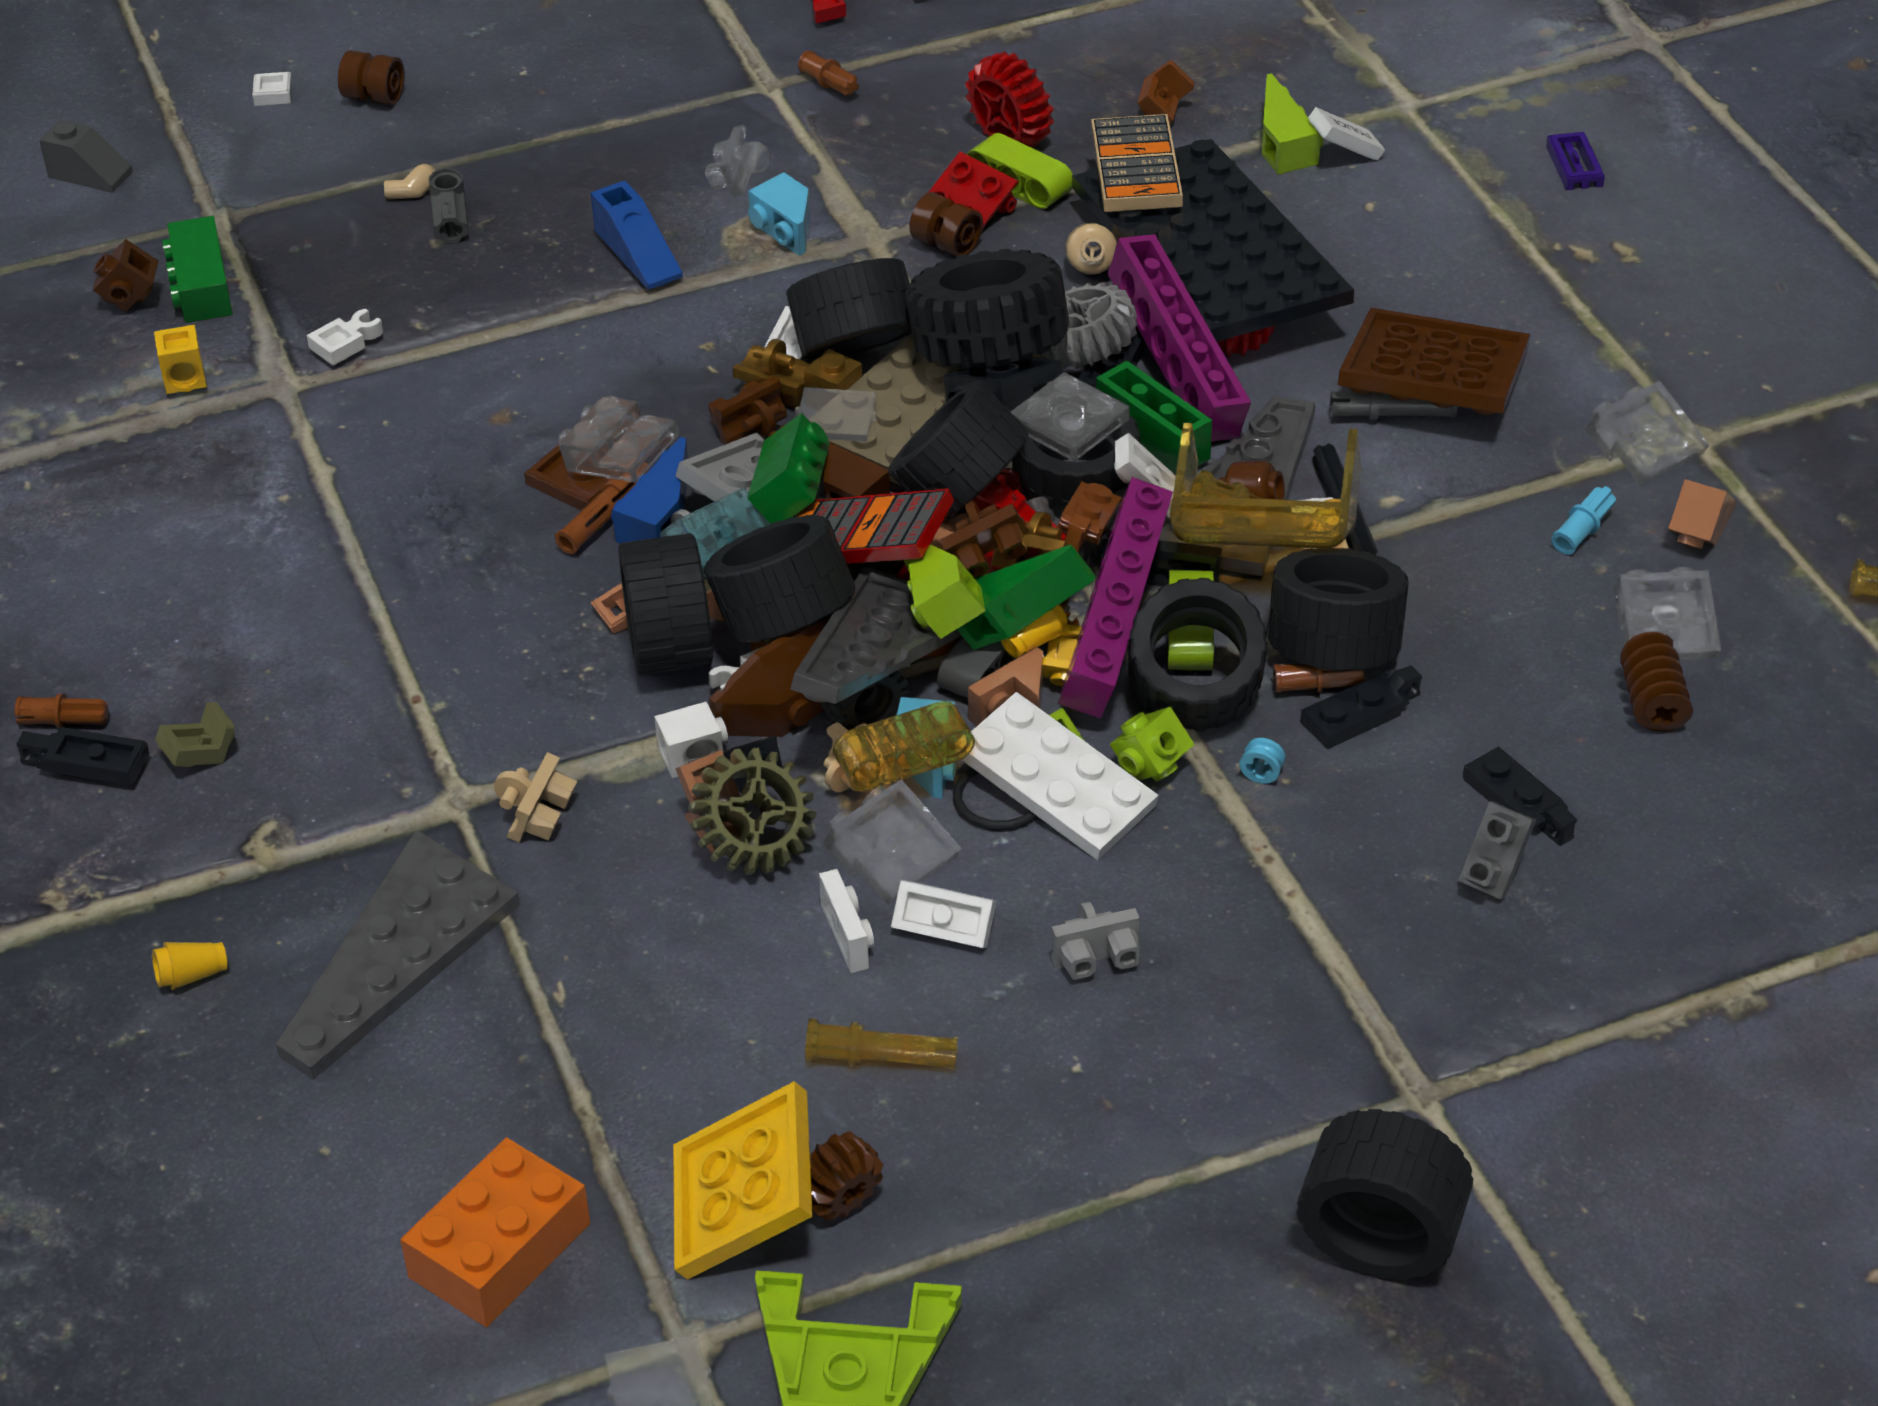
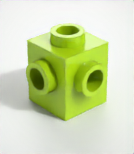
M1171 707L1146 715L1142 712L1131 717L1120 726L1123 733L1109 744L1118 757L1121 768L1139 781L1150 777L1154 781H1159L1169 776L1178 768L1175 761L1195 745Z

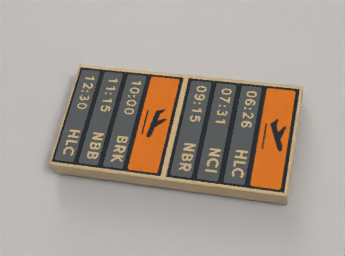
M1168 114L1091 119L1092 137L1104 212L1183 207V194Z

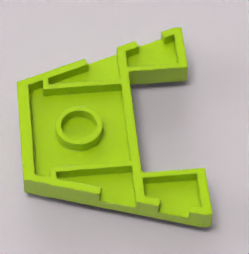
M756 1270L755 1273L756 1291L781 1406H907L962 1305V1286L914 1282L907 1328L799 1320L804 1292L803 1274Z

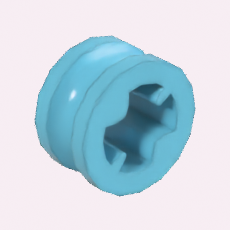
M1255 738L1246 745L1239 767L1248 779L1261 784L1271 783L1278 778L1281 767L1285 763L1286 754L1283 748L1273 740Z

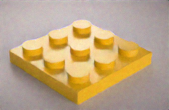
M795 1081L673 1144L674 1270L687 1280L812 1217L807 1091Z

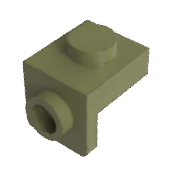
M207 702L200 723L159 725L155 741L174 766L193 767L195 765L224 763L228 747L234 738V724L217 702Z

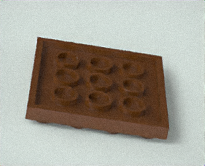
M1370 308L1339 370L1338 386L1349 387L1351 391L1361 394L1371 393L1372 391L1385 393L1396 400L1402 401L1412 400L1413 398L1431 401L1433 405L1442 408L1453 406L1472 408L1474 412L1483 415L1503 414L1528 351L1530 334Z

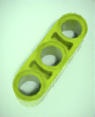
M995 133L967 153V155L1018 180L1019 183L1012 190L1014 197L1036 208L1046 209L1072 190L1073 174L1067 165L1003 134Z
M1169 570V585L1186 578L1189 580L1210 578L1211 581H1214L1213 571ZM1188 625L1168 633V670L1213 671V628L1201 625Z

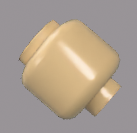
M1085 223L1076 227L1068 235L1065 244V255L1069 264L1077 271L1087 275L1100 274L1110 268L1117 242L1113 233L1106 227L1096 223ZM1096 242L1099 245L1092 247L1089 243ZM1086 247L1090 250L1089 256L1086 254ZM1100 249L1099 254L1094 257V251Z

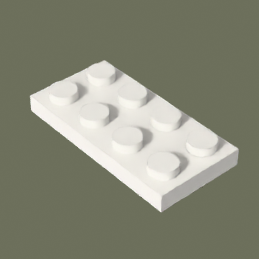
M1015 692L957 743L956 756L1097 861L1157 805V793L1018 692Z

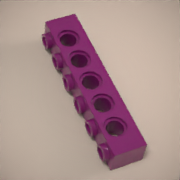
M1155 234L1119 238L1108 276L1113 285H1117L1120 290H1126L1128 297L1135 306L1137 328L1172 391L1212 419L1211 442L1239 438L1251 401Z
M1131 477L1113 523L1058 704L1101 719L1117 682L1130 638V630L1133 628V619L1140 605L1173 491Z

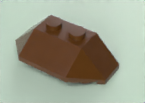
M833 614L795 633L781 636L754 652L731 675L723 690L718 689L709 698L710 710L714 718L721 717L723 719L728 736L770 737L775 735L776 737H783L825 711L821 707L820 702L811 701L803 693L791 690L790 688L795 671Z

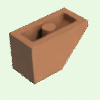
M1684 479L1668 529L1674 534L1679 535L1677 542L1701 550L1704 543L1716 546L1735 509L1737 501L1727 491Z

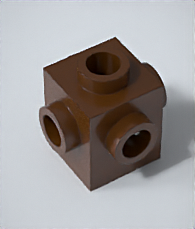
M125 239L110 255L104 253L97 261L93 269L96 279L92 291L100 295L106 302L114 304L126 312L136 301L142 303L149 296L153 288L159 260Z

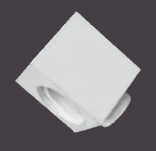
M707 702L654 716L658 750L672 778L678 777L675 768L716 751H723V744L728 743V733L721 717L714 718Z

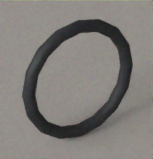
M972 767L959 776L953 787V803L958 812L976 826L990 830H1011L1027 825L1038 817L1029 811L1023 816L1010 820H990L979 817L970 811L962 800V790L967 781L979 773Z

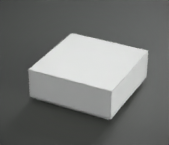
M291 72L255 74L252 93L254 106L291 104L293 84Z

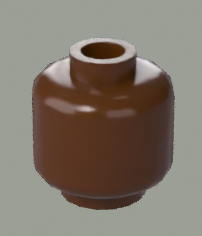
M1269 461L1232 463L1225 477L1219 479V500L1221 503H1226L1229 512L1235 517H1264L1274 513L1277 505H1282L1284 501L1285 483L1283 475L1280 471H1276Z

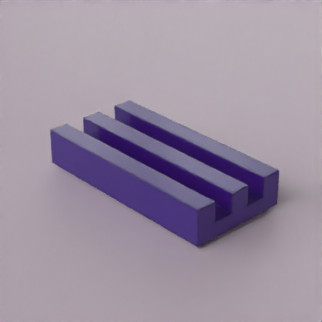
M1585 132L1547 136L1546 147L1566 190H1574V183H1579L1581 189L1589 188V182H1594L1596 187L1604 186L1605 175ZM1571 142H1576V146L1583 158V161L1588 171H1584L1579 161L1580 157L1578 155L1577 150H1574Z

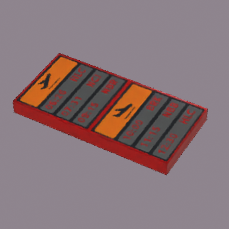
M949 488L819 499L812 502L793 517L819 515L827 518L831 523L847 564L920 559L928 549L954 499Z

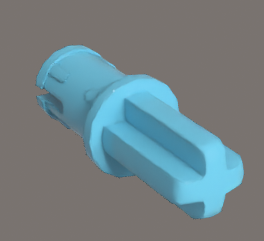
M1607 486L1603 488L1596 487L1581 505H1575L1570 509L1569 518L1551 537L1552 545L1562 554L1571 555L1588 534L1591 535L1597 532L1600 528L1601 519L1616 503V497L1611 493V488Z

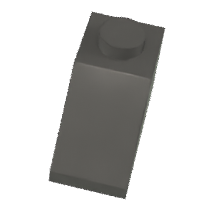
M59 120L39 140L48 178L113 193L133 172L132 166L92 127L76 124L72 121Z

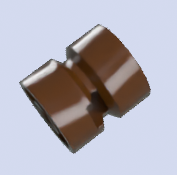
M348 50L344 53L338 69V88L344 98L367 100L371 97L372 102L395 105L402 95L405 72L403 62L399 57L376 55L373 57L371 53Z
M929 192L922 196L915 205L911 214L909 229L914 239L932 247L937 246L938 249L956 257L964 254L969 255L976 247L983 229V218L980 212L960 203L955 204L954 201L944 196Z

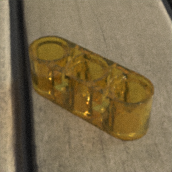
M942 701L850 730L836 740L832 752L851 787L856 791L864 792L960 761L971 753L975 745V738L956 706L951 702Z

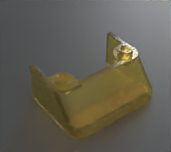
M1183 423L1170 513L1172 529L1178 539L1187 543L1328 549L1341 544L1353 531L1356 523L1361 477L1358 429H1349L1341 499L1300 501L1223 498L1211 494L1194 493L1198 457L1192 423Z

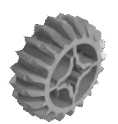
M1101 282L1096 286H1092L1090 283L1078 288L1073 286L1071 290L1065 291L1069 328L1058 345L1050 346L1049 351L1041 355L1046 359L1061 360L1062 369H1066L1069 366L1078 369L1081 365L1090 364L1092 366L1094 362L1099 360L1107 361V357L1111 354L1121 353V347L1131 344V338L1137 334L1136 326L1138 325L1135 306L1128 297L1126 290H1120L1117 285L1107 286L1105 282Z

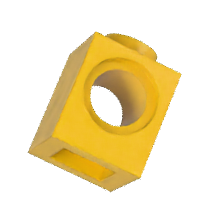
M195 325L154 331L157 356L166 394L190 392L194 389L207 387Z

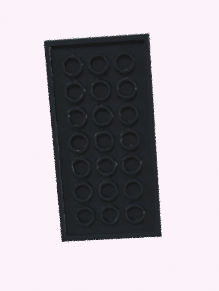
M1212 139L1196 140L1192 144L1174 148L1183 194V207L1104 212L1097 167L1072 175V189L1103 225L1113 233L1117 241L1119 238L1156 235L1216 341L1354 303V289Z

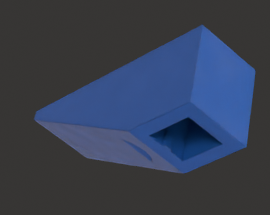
M625 180L590 192L595 232L648 290L683 277L682 270L645 202Z
M680 437L668 450H665L653 467L646 474L640 476L636 485L623 499H619L615 503L611 519L614 523L615 540L617 543L665 537L667 532L673 529L671 516L680 509L685 510L687 484L675 476L679 462L688 459L686 438Z

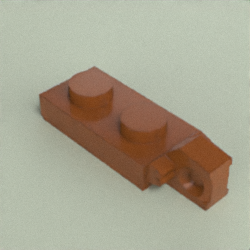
M1081 482L1064 509L1057 528L1067 532L1064 538L1067 545L1072 544L1077 552L1085 540L1098 545L1115 516L1122 497L1112 494V491L1104 485Z

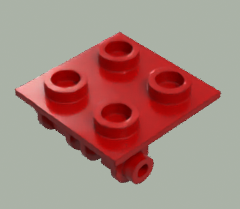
M960 151L929 192L937 193L954 201L955 204L960 203L980 212L984 228L996 211L1010 213L1015 209L1017 200L1014 198L1012 190L1019 182Z

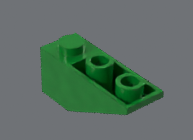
M1072 544L980 576L975 580L982 587L986 611L957 630L973 650L1010 638L1093 582L1096 576Z

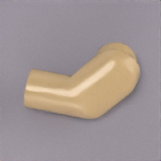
M420 164L403 180H385V199L423 197L429 190V176L435 169L429 164Z

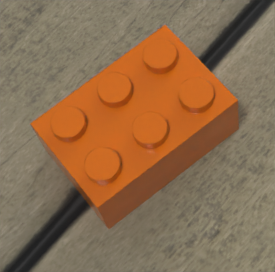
M506 1137L400 1239L408 1278L487 1328L591 1224L585 1185Z

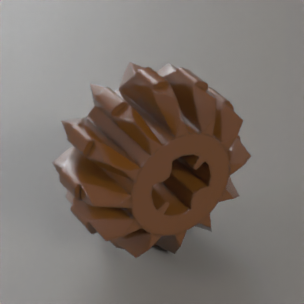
M851 1131L845 1132L841 1136L837 1134L831 1135L824 1144H816V1149L810 1154L812 1210L826 1221L833 1220L837 1216L845 1218L852 1209L856 1207L861 1208L862 1202L874 1195L873 1188L881 1183L883 1179L881 1170L884 1164L878 1158V1153L869 1143H865L862 1138L857 1137Z

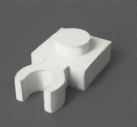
M367 309L359 310L353 314L348 322L337 318L308 334V346L331 365H335L364 349V340L375 339L382 335V321L380 318L370 321L369 311Z

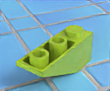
M1272 73L1267 74L1262 138L1263 157L1278 175L1318 165L1320 148L1324 144L1323 137L1310 123L1303 107L1299 106L1290 96L1288 89L1282 86Z
M930 544L922 558L904 560L910 572L911 580L907 582V585L914 600V603L911 605L912 613L923 628L930 626L940 639L986 611L982 587L956 556Z

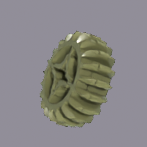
M759 747L753 748L747 758L741 749H735L731 753L730 761L722 755L717 757L714 761L715 769L706 767L701 772L700 776L704 783H696L692 788V793L700 800L692 801L688 806V811L701 815V817L695 819L690 824V827L693 831L704 830L706 833L698 841V847L703 848L712 843L716 850L710 856L711 861L716 862L723 855L729 857L726 864L728 871H734L740 864V861L743 862V870L746 875H752L756 871L758 864L765 874L771 873L775 869V862L785 867L791 862L790 853L799 855L805 849L801 840H807L813 834L811 827L805 823L811 822L816 818V811L806 808L804 805L814 799V793L808 791L801 792L799 789L807 781L806 776L800 775L793 779L789 775L794 768L793 762L788 761L782 768L776 765L778 761L777 752H771L763 761ZM737 778H746V785L741 789V797H730L727 801H718L721 788L725 783ZM765 783L778 793L782 801L775 800L769 796ZM749 802L756 806L754 811L757 809L760 811L761 815L756 820L749 817L751 812L746 814L744 807ZM722 821L729 822L737 828L740 840L728 832ZM778 821L786 822L785 830L779 841L759 846V838L764 834L765 825H775Z

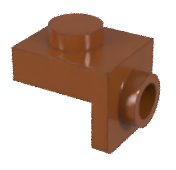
M1169 60L1144 78L1137 104L1144 115L1168 114L1169 123H1171L1174 119L1179 99L1194 89L1195 82L1174 61Z

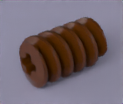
M1645 632L1631 638L1621 650L1620 663L1623 668V675L1630 694L1629 698L1636 721L1646 729L1666 732L1686 724L1692 717L1694 709L1686 687L1683 669L1679 662V655L1673 647L1674 640L1667 634L1659 632Z

